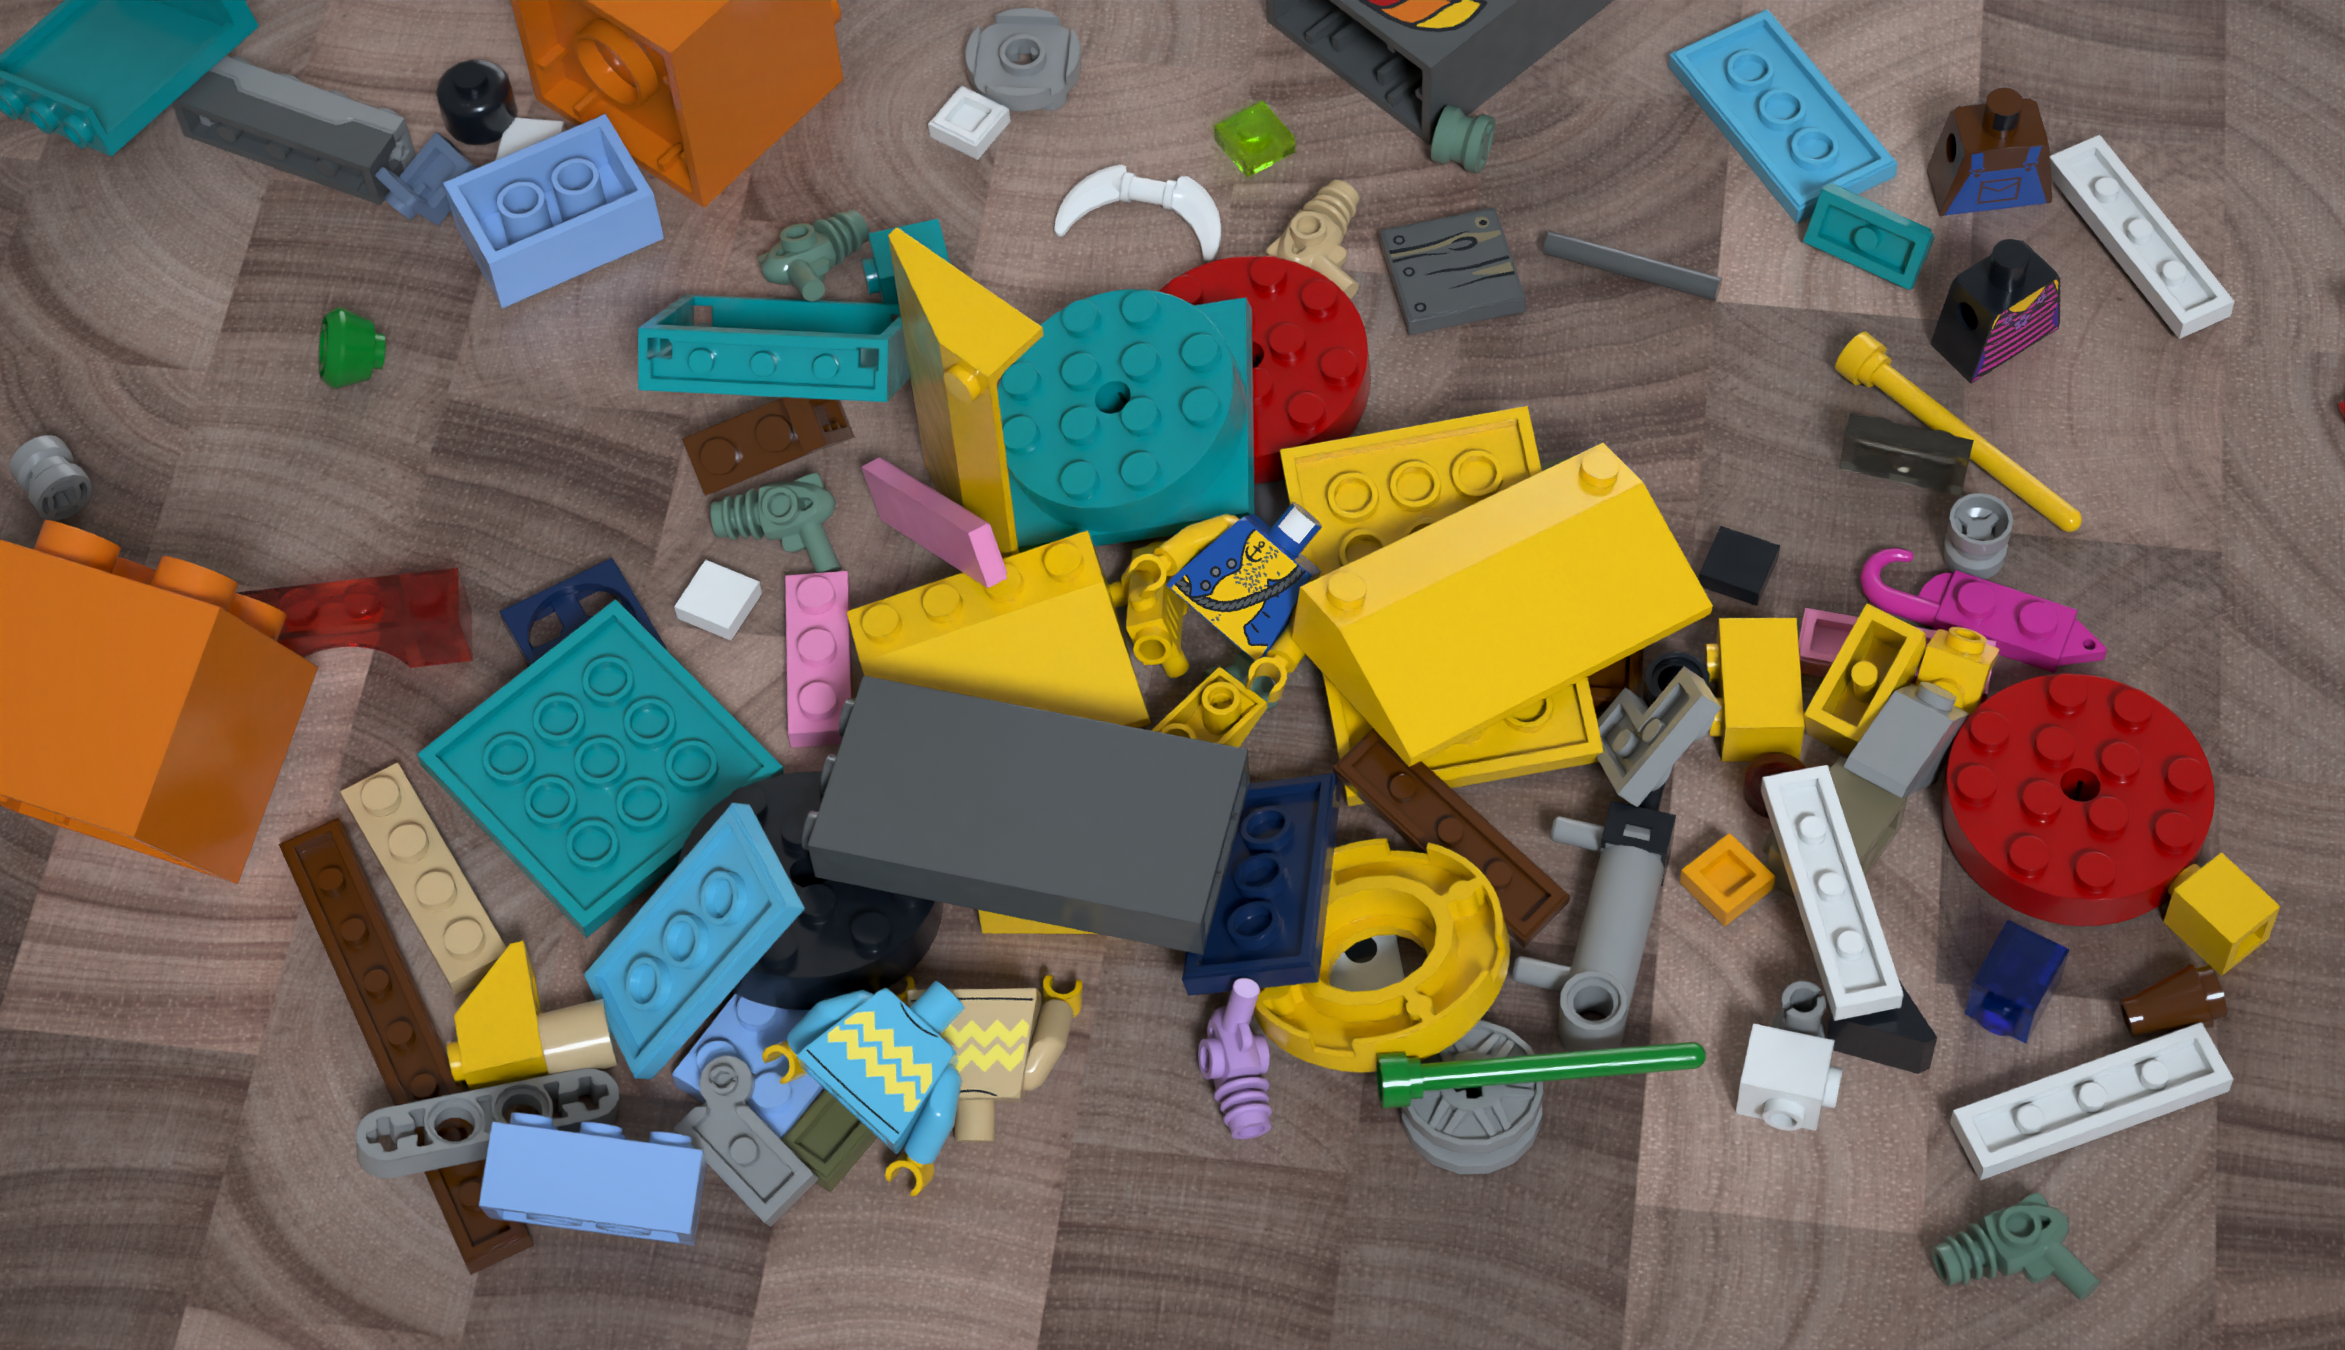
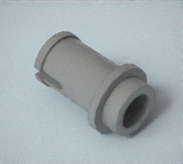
M1806 981L1794 982L1787 986L1782 993V1009L1775 1016L1772 1027L1825 1038L1826 1027L1822 1014L1825 1011L1826 998L1825 995L1819 997L1821 989L1817 985Z

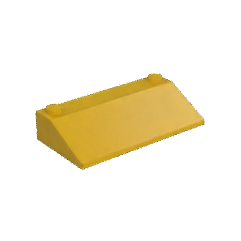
M896 227L888 235L925 467L937 492L990 523L1002 559L1019 554L997 382L1005 370L1044 336L1043 327Z
M1601 443L1301 586L1292 640L1410 767L1710 615L1713 605L1643 481L1604 443Z

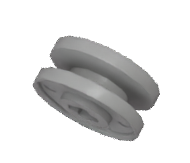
M1483 1020L1479 1021L1453 1045L1422 1060L1421 1064L1535 1054L1530 1045L1510 1029ZM1543 1082L1424 1091L1422 1099H1411L1409 1107H1402V1126L1412 1147L1434 1166L1457 1174H1489L1514 1164L1533 1146L1542 1124ZM1476 1095L1477 1098L1468 1099L1466 1096Z

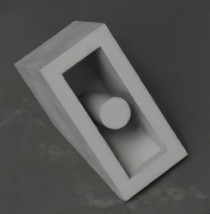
M1922 681L1919 686L1911 684L1895 690L1849 755L1844 768L1890 793L1904 798L1937 782L1949 758L1954 740L1970 714L1954 706L1957 698L1952 693L1929 682Z

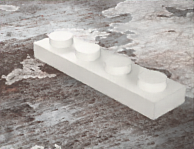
M2100 135L2050 156L2051 179L2179 339L2231 316L2235 302Z
M1828 765L1763 777L1761 785L1762 797L1834 1021L1901 1008L1904 994Z
M2201 1022L1953 1110L1950 1124L1979 1180H1983L2229 1092L2234 1079Z

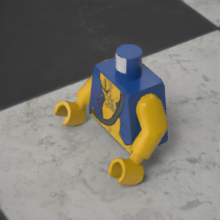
M1292 502L1272 528L1254 514L1239 519L1234 515L1226 513L1186 526L1155 549L1153 555L1141 554L1137 556L1124 572V579L1128 578L1136 570H1145L1150 573L1154 584L1148 586L1139 596L1142 599H1149L1154 597L1165 583L1167 575L1173 576L1166 586L1254 660L1246 679V689L1249 690L1253 681L1257 677H1271L1276 682V685L1272 688L1267 702H1277L1283 694L1287 674L1292 673L1305 656V653L1292 640L1299 591L1301 586L1318 579L1321 571L1301 552L1322 528V525L1308 511Z

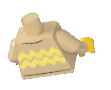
M1046 975L1043 980L1042 1008L1041 994L1037 988L948 989L965 1007L940 1035L957 1052L958 1063L955 1068L962 1079L955 1116V1142H995V1103H1024L1027 1091L1034 1090L1043 1085L1066 1048L1072 1020L1079 1014L1082 1008L1083 982L1081 979H1076L1073 991L1067 994H1059L1053 991L1054 975ZM908 976L906 977L908 985L906 990L896 997L910 1008L926 990H917L913 977Z

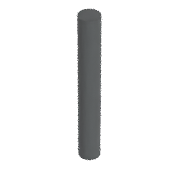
M1552 231L1548 232L1543 246V254L1714 301H1716L1722 284V277Z

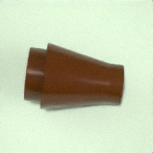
M2189 963L2141 991L2119 999L2121 1013L2132 1038L2149 1033L2178 1031L2201 1022L2205 1028H2213V1020L2227 1016L2224 994L2211 965L2195 968L2192 963Z

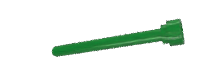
M1682 1042L1421 1064L1419 1057L1407 1058L1405 1051L1378 1053L1376 1082L1381 1109L1409 1107L1411 1099L1423 1098L1424 1091L1697 1069L1705 1062L1706 1052L1699 1043Z

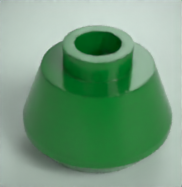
M336 307L326 313L322 319L319 337L318 368L320 379L331 389H340L370 380L373 369H382L384 365L386 345L384 333H375L373 321L342 307Z

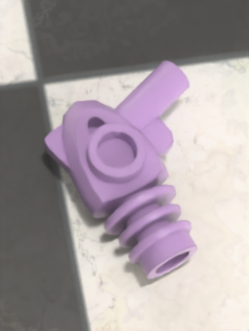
M1248 978L1236 980L1227 1006H1221L1214 1010L1207 1027V1039L1200 1041L1198 1049L1201 1074L1206 1080H1214L1216 1088L1214 1099L1221 1103L1220 1110L1226 1114L1223 1122L1226 1126L1230 1127L1231 1136L1234 1139L1240 1140L1255 1138L1267 1133L1271 1129L1269 1117L1272 1114V1108L1267 1105L1269 1096L1266 1094L1270 1083L1266 1079L1258 1077L1259 1075L1266 1074L1268 1071V1044L1262 1034H1253L1249 1026L1260 988L1256 982Z

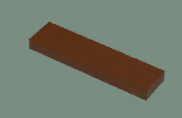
M1374 728L1333 766V773H1336L1337 778L1419 853L1428 854L1426 847L1429 842L1452 850L1474 864L1487 877L1498 896L1508 934L1523 948L1569 903L1570 895L1422 761L1409 767Z

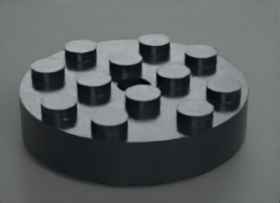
M822 771L787 773L734 790L706 813L694 827L684 844L678 862L679 865L732 803L748 804L751 806L805 908L731 991L743 998L766 1006L793 1010H811L820 1001L860 990L875 995L880 990L898 982L922 960L930 949L942 920V902L815 877L809 851L802 848V835L809 812H819L825 794L821 791Z

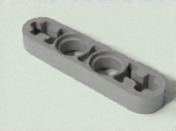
M582 1068L382 1108L366 1115L356 1129L357 1160L361 1168L368 1174L379 1178H396L484 1160L487 1158L492 1122L509 1124L504 1120L503 1114L510 1107L518 1104L532 1106L539 1111L541 1116L552 1118V1100L554 1099L558 1100V1112L561 1111V1118L553 1119L552 1125L557 1126V1131L579 1133L582 1122L613 1126L618 1117L619 1087L614 1078L605 1071L595 1068ZM590 1095L594 1103H599L598 1109L586 1111L583 1102H578V1097ZM461 1118L468 1121L473 1126L474 1131L464 1140L451 1142L441 1138L437 1134L436 1128L444 1120ZM424 1126L425 1146L418 1147V1134L415 1135V1128ZM390 1135L393 1143L397 1144V1149L391 1152H384L382 1145L378 1143V1137Z

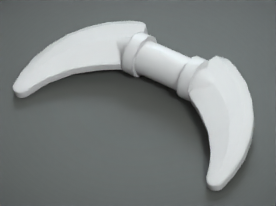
M1115 165L1101 169L1084 178L1067 194L1056 216L1054 231L1057 236L1062 237L1077 220L1088 212L1119 200L1129 203L1134 200L1162 205L1163 209L1173 210L1182 217L1194 230L1201 244L1205 263L1215 260L1221 242V222L1218 209L1208 192L1195 180L1188 176H1180L1177 181L1168 180L1167 182L1136 177L1135 173L1127 172L1124 165Z

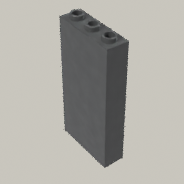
M863 675L856 699L847 698L841 712L839 733L843 739L838 754H829L824 763L821 776V791L825 794L819 812H809L803 829L802 848L809 851L815 877L1201 955L1204 954L1250 784L1248 749Z

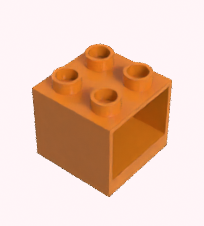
M510 0L536 100L576 126L606 114L636 165L703 208L843 81L835 25L841 19V9L837 0Z
M44 520L34 549L0 539V806L46 823L238 884L318 670V666L277 642L287 614L264 602L235 593L238 583L213 570L169 556H161L157 569L154 570L131 560L118 557L121 547L117 544L60 522Z

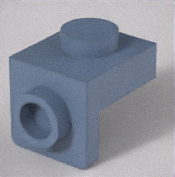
M435 132L400 176L383 166L375 176L390 190L384 198L399 213L410 220H413L419 214L439 226L451 211L443 183L478 167L450 140Z

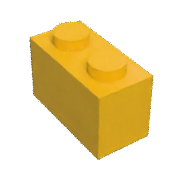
M1866 603L1804 713L1807 735L1849 756L1894 691L1911 683L1923 661L1926 651L1925 632Z
M1719 618L1716 644H1705L1704 664L1709 672V682H1717L1716 700L1720 704L1721 709L1714 717L1713 724L1708 731V736L1720 737L1721 762L1799 761L1805 724L1797 618Z

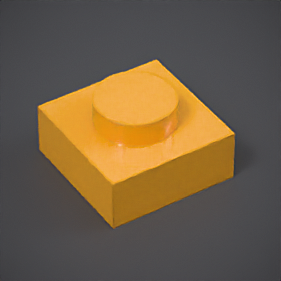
M1731 833L1727 834L1681 870L1680 884L1724 926H1727L1771 892L1775 882V875Z

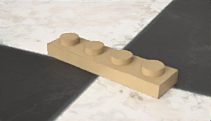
M398 762L340 791L348 811L454 995L456 996L479 984L507 947Z

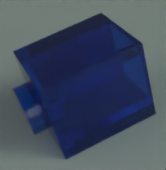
M2007 920L1972 982L1965 1014L1976 1019L1984 1029L1993 1034L2011 1036L2023 1043H2027L2061 982L2070 949Z

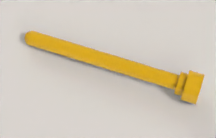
M1864 331L1856 335L1846 345L1836 361L1835 370L1856 386L1861 383L1868 388L1874 385L2061 530L2074 532L2081 526L2082 516L2077 509L1891 367L1892 360L1886 355V346Z

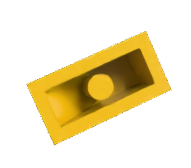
M524 941L511 943L454 1015L458 1041L447 1043L449 1064L454 1081L456 1083L466 1081L470 1091L549 1075L538 1030V1014H541L542 1011L537 982Z

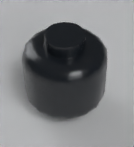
M477 59L459 62L446 70L438 81L436 96L445 128L459 142L467 145L492 144L502 138L503 132L517 118L518 109L508 74L498 64L488 60Z

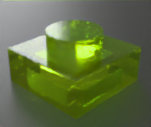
M1263 100L1214 126L1215 141L1246 178L1296 152L1295 136Z

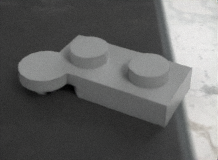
M727 1055L717 1057L706 1065L699 1081L700 1091L706 1102L701 1107H694L674 1129L680 1135L692 1138L691 1144L694 1145V1149L703 1150L706 1163L765 1224L771 1227L819 1177L747 1104L755 1088L754 1074L749 1066L737 1057Z

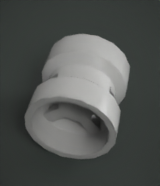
M44 435L31 439L15 451L10 460L9 470L21 489L29 492L28 498L38 515L45 520L58 521L71 517L86 506L92 496L93 485L81 467L73 464L74 458L64 441L57 436Z
M1975 493L1958 499L1953 505L1942 552L1945 564L1953 573L1957 570L1982 579H1988L1996 575L2004 566L2014 521L2011 510L2004 501L1993 495Z

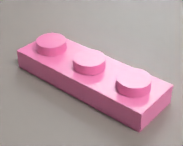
M848 571L785 575L787 714L790 746L793 748L841 744L843 739L839 733L841 712L847 698L853 699L852 634L846 612L851 610Z

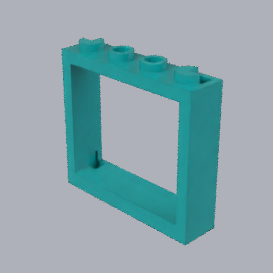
M685 294L638 328V390L888 402L910 378L899 304L822 300L811 302L800 299ZM694 306H712V323L694 324Z

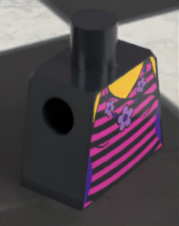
M2005 239L1998 242L1994 246L1991 255L1958 274L1952 281L1931 340V346L1970 384L2059 329L2060 277L2023 240Z

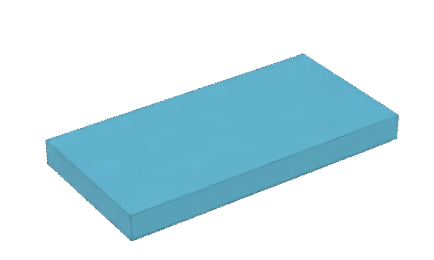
M1768 9L1670 54L1669 69L1796 224L1812 217L1821 189L1829 183H1833L1858 195L1896 177L1898 166L1896 160Z
M732 803L583 974L595 999L604 1000L610 1029L635 1079H653L805 909L751 806L748 804Z

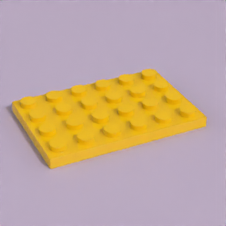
M1528 406L1280 450L1289 506L1292 502L1300 505L1322 525V528L1301 552L1321 571L1319 578L1542 472ZM1322 673L1338 759L1341 760L1373 727ZM1588 677L1422 760V762L1450 788L1599 762L1596 756L1604 750ZM1344 784L1348 807L1365 804Z

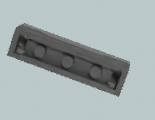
M225 56L172 103L183 135L378 205H382L385 200L384 197L390 190L375 174L383 166L400 176L416 156L405 118L400 117L394 111L387 108L377 109L351 100L338 91L319 89L302 83L294 76L286 73L276 74L253 66L245 59L237 56Z

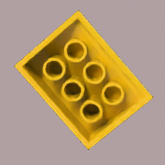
M1088 530L1004 558L1003 562L1007 571V579L990 588H986L962 572L846 611L864 676L1134 728L1151 724L1108 582Z

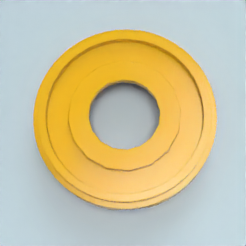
M1387 838L1358 841L1334 848L1319 982L1260 988L1253 1012L1258 1025L1269 1039L1292 1056L1314 1065L1344 1072H1376L1378 1053L1405 1051L1407 1058L1419 1057L1420 1061L1453 1045L1466 1035L1491 1007L1502 988L1509 967V936L1498 896L1487 877L1463 856L1429 842L1426 847L1428 854L1412 851H1391ZM1397 935L1411 939L1421 946L1428 956L1423 965L1404 980L1378 990L1346 991L1333 987L1330 984L1332 968L1340 955L1355 943L1373 936Z

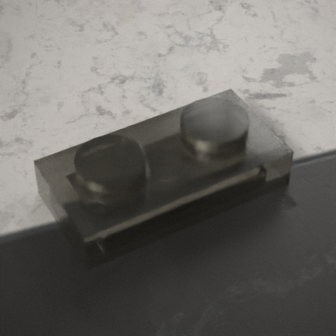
M1850 413L1844 434L1839 469L1962 496L1974 440L1957 437L1946 431H1930L1894 423L1883 417H1866Z

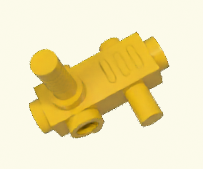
M1166 541L1153 542L1145 547L1132 550V561L1141 554L1153 555L1155 549ZM1136 570L1128 578L1124 579L1123 573L1121 581L1108 584L1115 608L1128 605L1126 629L1134 643V655L1139 661L1143 662L1144 666L1161 664L1166 675L1170 678L1183 675L1189 669V663L1181 648L1183 616L1187 613L1189 604L1166 586L1173 576L1167 575L1165 583L1154 597L1142 599L1139 597L1148 586L1154 584L1151 574L1145 570Z

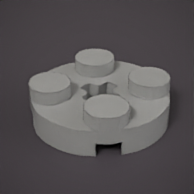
M1036 8L1010 9L995 15V24L988 26L982 32L979 26L971 34L966 44L965 60L967 76L976 93L1009 108L1011 111H1030L1036 109L1051 111L1061 108L1067 102L1068 92L1076 85L1080 77L1082 61L1078 36L1073 29H1071L1070 33L1068 29L1060 25V17L1049 11ZM1020 54L1031 55L1032 63L1018 65L1012 62L1018 61Z

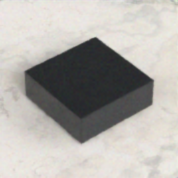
M1720 526L1701 568L1698 580L1705 589L1758 606L1779 558L1780 545Z

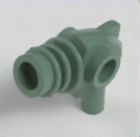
M849 210L845 213L837 212L833 217H828L825 220L817 219L813 222V225L805 223L791 225L781 231V241L770 252L757 257L761 273L767 282L780 285L791 284L798 289L807 301H817L825 292V286L822 282L825 279V273H828L835 265L843 263L844 258L849 256L851 252L860 250L861 245L869 240V229L864 218L855 210Z
M811 473L792 482L764 484L760 486L759 494L755 489H748L745 496L737 494L735 499H733L732 496L728 495L722 501L712 502L710 510L711 523L717 538L729 537L731 540H737L739 535L744 539L752 535L755 540H761L765 534L768 541L782 540V546L787 552L797 553L806 549L816 573L837 572L841 569L822 525L833 515L836 500L832 493L825 489L820 474Z
M2038 1192L2029 1195L2015 1206L1986 1214L1979 1219V1225L1969 1223L1966 1232L1959 1231L1955 1239L1951 1236H1946L1943 1239V1243L1931 1247V1257L1935 1270L1946 1286L1956 1283L1967 1285L1970 1277L1978 1281L1983 1275L1992 1280L1997 1276V1269L2003 1276L2023 1271L2026 1278L2032 1283H2040L2054 1274L2080 1301H2083L2100 1284V1280L2062 1244L2070 1231L2069 1218L2058 1208L2049 1206L2047 1201Z

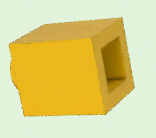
M2221 852L2202 868L2197 864H2192L2175 878L2168 889V893L2172 897L2164 923L2206 963L2211 965L2220 976H2223L2269 939L2281 906Z

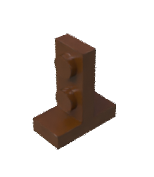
M781 397L778 400L682 438L704 495L707 496L821 449L838 445L855 438L840 400Z

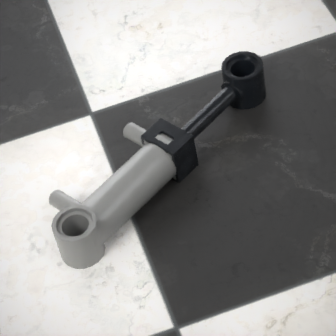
M1670 651L1660 654L1650 662L1645 672L1643 700L1650 707L1684 666L1701 677L1709 687V672L1705 664L1696 656L1686 652ZM1666 782L1659 789L1651 791L1638 807L1611 801L1605 826L1560 816L1556 817L1553 821L1550 836L1553 842L1600 852L1599 861L1571 967L1520 956L1516 958L1512 978L1518 983L1561 992L1558 1037L1562 1047L1567 1052L1620 1048L1624 1040L1625 1024L1660 886L1663 887L1673 848L1676 815L1659 811ZM1586 1011H1596L1603 1014L1606 1018L1599 1021H1588L1581 1018L1579 1014Z

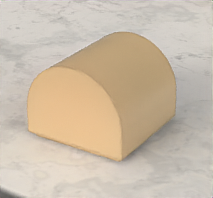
M603 999L538 1014V1030L549 1075L582 1068L603 1070L619 1065Z

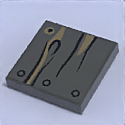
M1495 207L1380 230V246L1408 335L1526 312V297Z

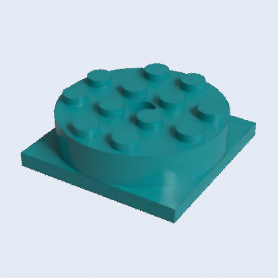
M1126 289L1101 293L1077 300L1043 322L1040 326L1043 327L1044 336L1003 373L998 386V398L1007 466L1009 468V482L1019 553L1087 530L1094 547L1176 535L1186 526L1226 513L1234 515L1239 519L1247 515H1255L1252 308L1246 297L1193 306L1183 299L1159 291Z

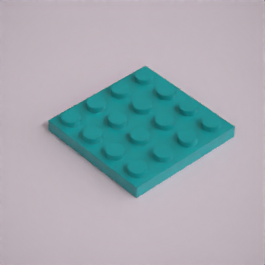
M616 599L417 754L420 766L585 938H588L678 864L680 854L690 833L702 817L715 805L738 788L784 774L783 766Z

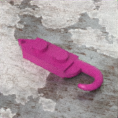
M1901 548L1882 549L1872 554L1862 566L1860 574L1862 591L1874 606L1887 613L1933 627V630L1936 631L1938 629L1949 631L1951 627L1973 630L1983 635L1987 640L1996 641L1995 647L2000 649L1998 655L2055 673L2057 667L2061 665L2103 661L2106 657L2107 648L2076 619L2077 609L1957 570L1954 573H1942L1933 577L1924 585L1918 596L1891 588L1883 583L1880 578L1882 568L1893 562H1911L1914 558V554L1910 550Z

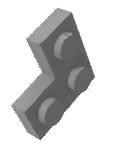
M1685 666L1650 707L1642 698L1624 688L1597 720L1604 751L1596 757L1617 794L1636 807L1641 804L1651 791L1659 789L1666 782L1675 762L1692 742L1700 740L1707 734L1713 724L1715 715L1721 709L1720 704L1705 681Z

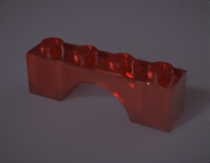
M458 568L235 592L285 612L287 617L277 642L303 658L327 649L359 647L390 654L410 668L473 661L472 608Z

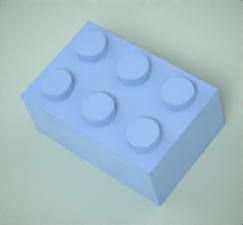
M606 114L443 183L456 228L501 308L664 239L654 193Z
M511 1113L510 1124L492 1122L479 1207L490 1219L695 1246L707 1163L703 1150L694 1149V1145L691 1144V1137L667 1132H650L649 1143L625 1140L626 1136L622 1135V1128L591 1122H582L579 1133L557 1131V1126L552 1125V1118L526 1113Z

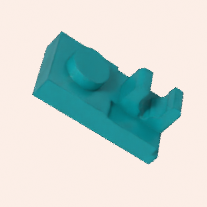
M1829 183L1821 189L1803 242L1911 290L1916 284L1923 262L1929 255L1935 237L1931 233L1932 229L1884 208V206L1842 187Z

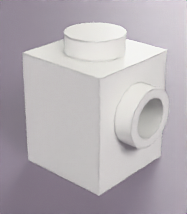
M1753 1023L1740 1082L1736 1114L1762 1119L1768 1125L1781 1130L1793 1131L1804 1128L1816 1131L1821 1106L1835 1109L1843 1068L1830 1066L1834 1040Z

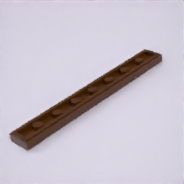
M337 818L280 843L279 847L394 1105L397 1106L464 1092L460 1083H456L453 1079L448 1056L340 819ZM449 1118L442 1121L436 1128V1132L441 1138L451 1142L464 1140L474 1131L473 1126L461 1118ZM424 1126L416 1127L415 1135L418 1134V1147L425 1146ZM486 1159L424 1172L470 1275L534 1246L524 1223L490 1219L479 1207Z

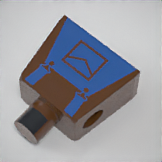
M1997 88L1989 93L1986 103L1958 106L1950 111L1927 167L1939 216L2051 203L2052 183L2049 143L2036 101L2030 98L2023 99L2013 89Z

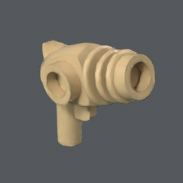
M1330 181L1327 186L1319 189L1317 196L1313 200L1304 204L1303 210H1299L1295 214L1282 236L1267 248L1266 256H1275L1312 268L1333 281L1351 299L1356 294L1359 285L1340 268L1347 258V251L1340 244L1347 232V225L1350 219L1356 213V206L1360 200L1357 191L1344 181Z

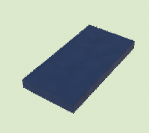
M1336 773L1249 784L1204 954L1186 952L1182 981L1188 996L1232 991L1234 982L1241 978L1253 980L1258 984L1259 988L1319 982L1341 796V786Z

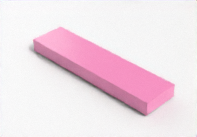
M879 457L861 466L880 520L986 588H990L1007 579V571L990 523L885 459L883 460Z

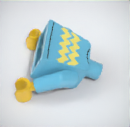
M937 981L910 1008L887 988L880 990L875 995L863 990L818 1002L790 1031L786 1041L771 1045L764 1050L762 1060L764 1063H768L784 1054L789 1061V1071L786 1076L780 1078L779 1083L786 1084L800 1079L807 1074L810 1075L895 1154L904 1147L905 1152L886 1169L885 1178L890 1183L898 1176L902 1167L910 1169L916 1176V1186L910 1193V1196L914 1197L932 1181L935 1173L933 1162L936 1160L954 1126L962 1079L955 1068L958 1063L957 1052L940 1035L965 1007L947 988Z

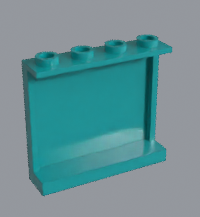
M64 0L0 55V110L12 120L20 118L34 124L46 134L54 132L68 138L79 148L89 147L112 157L255 31L259 25L245 0Z

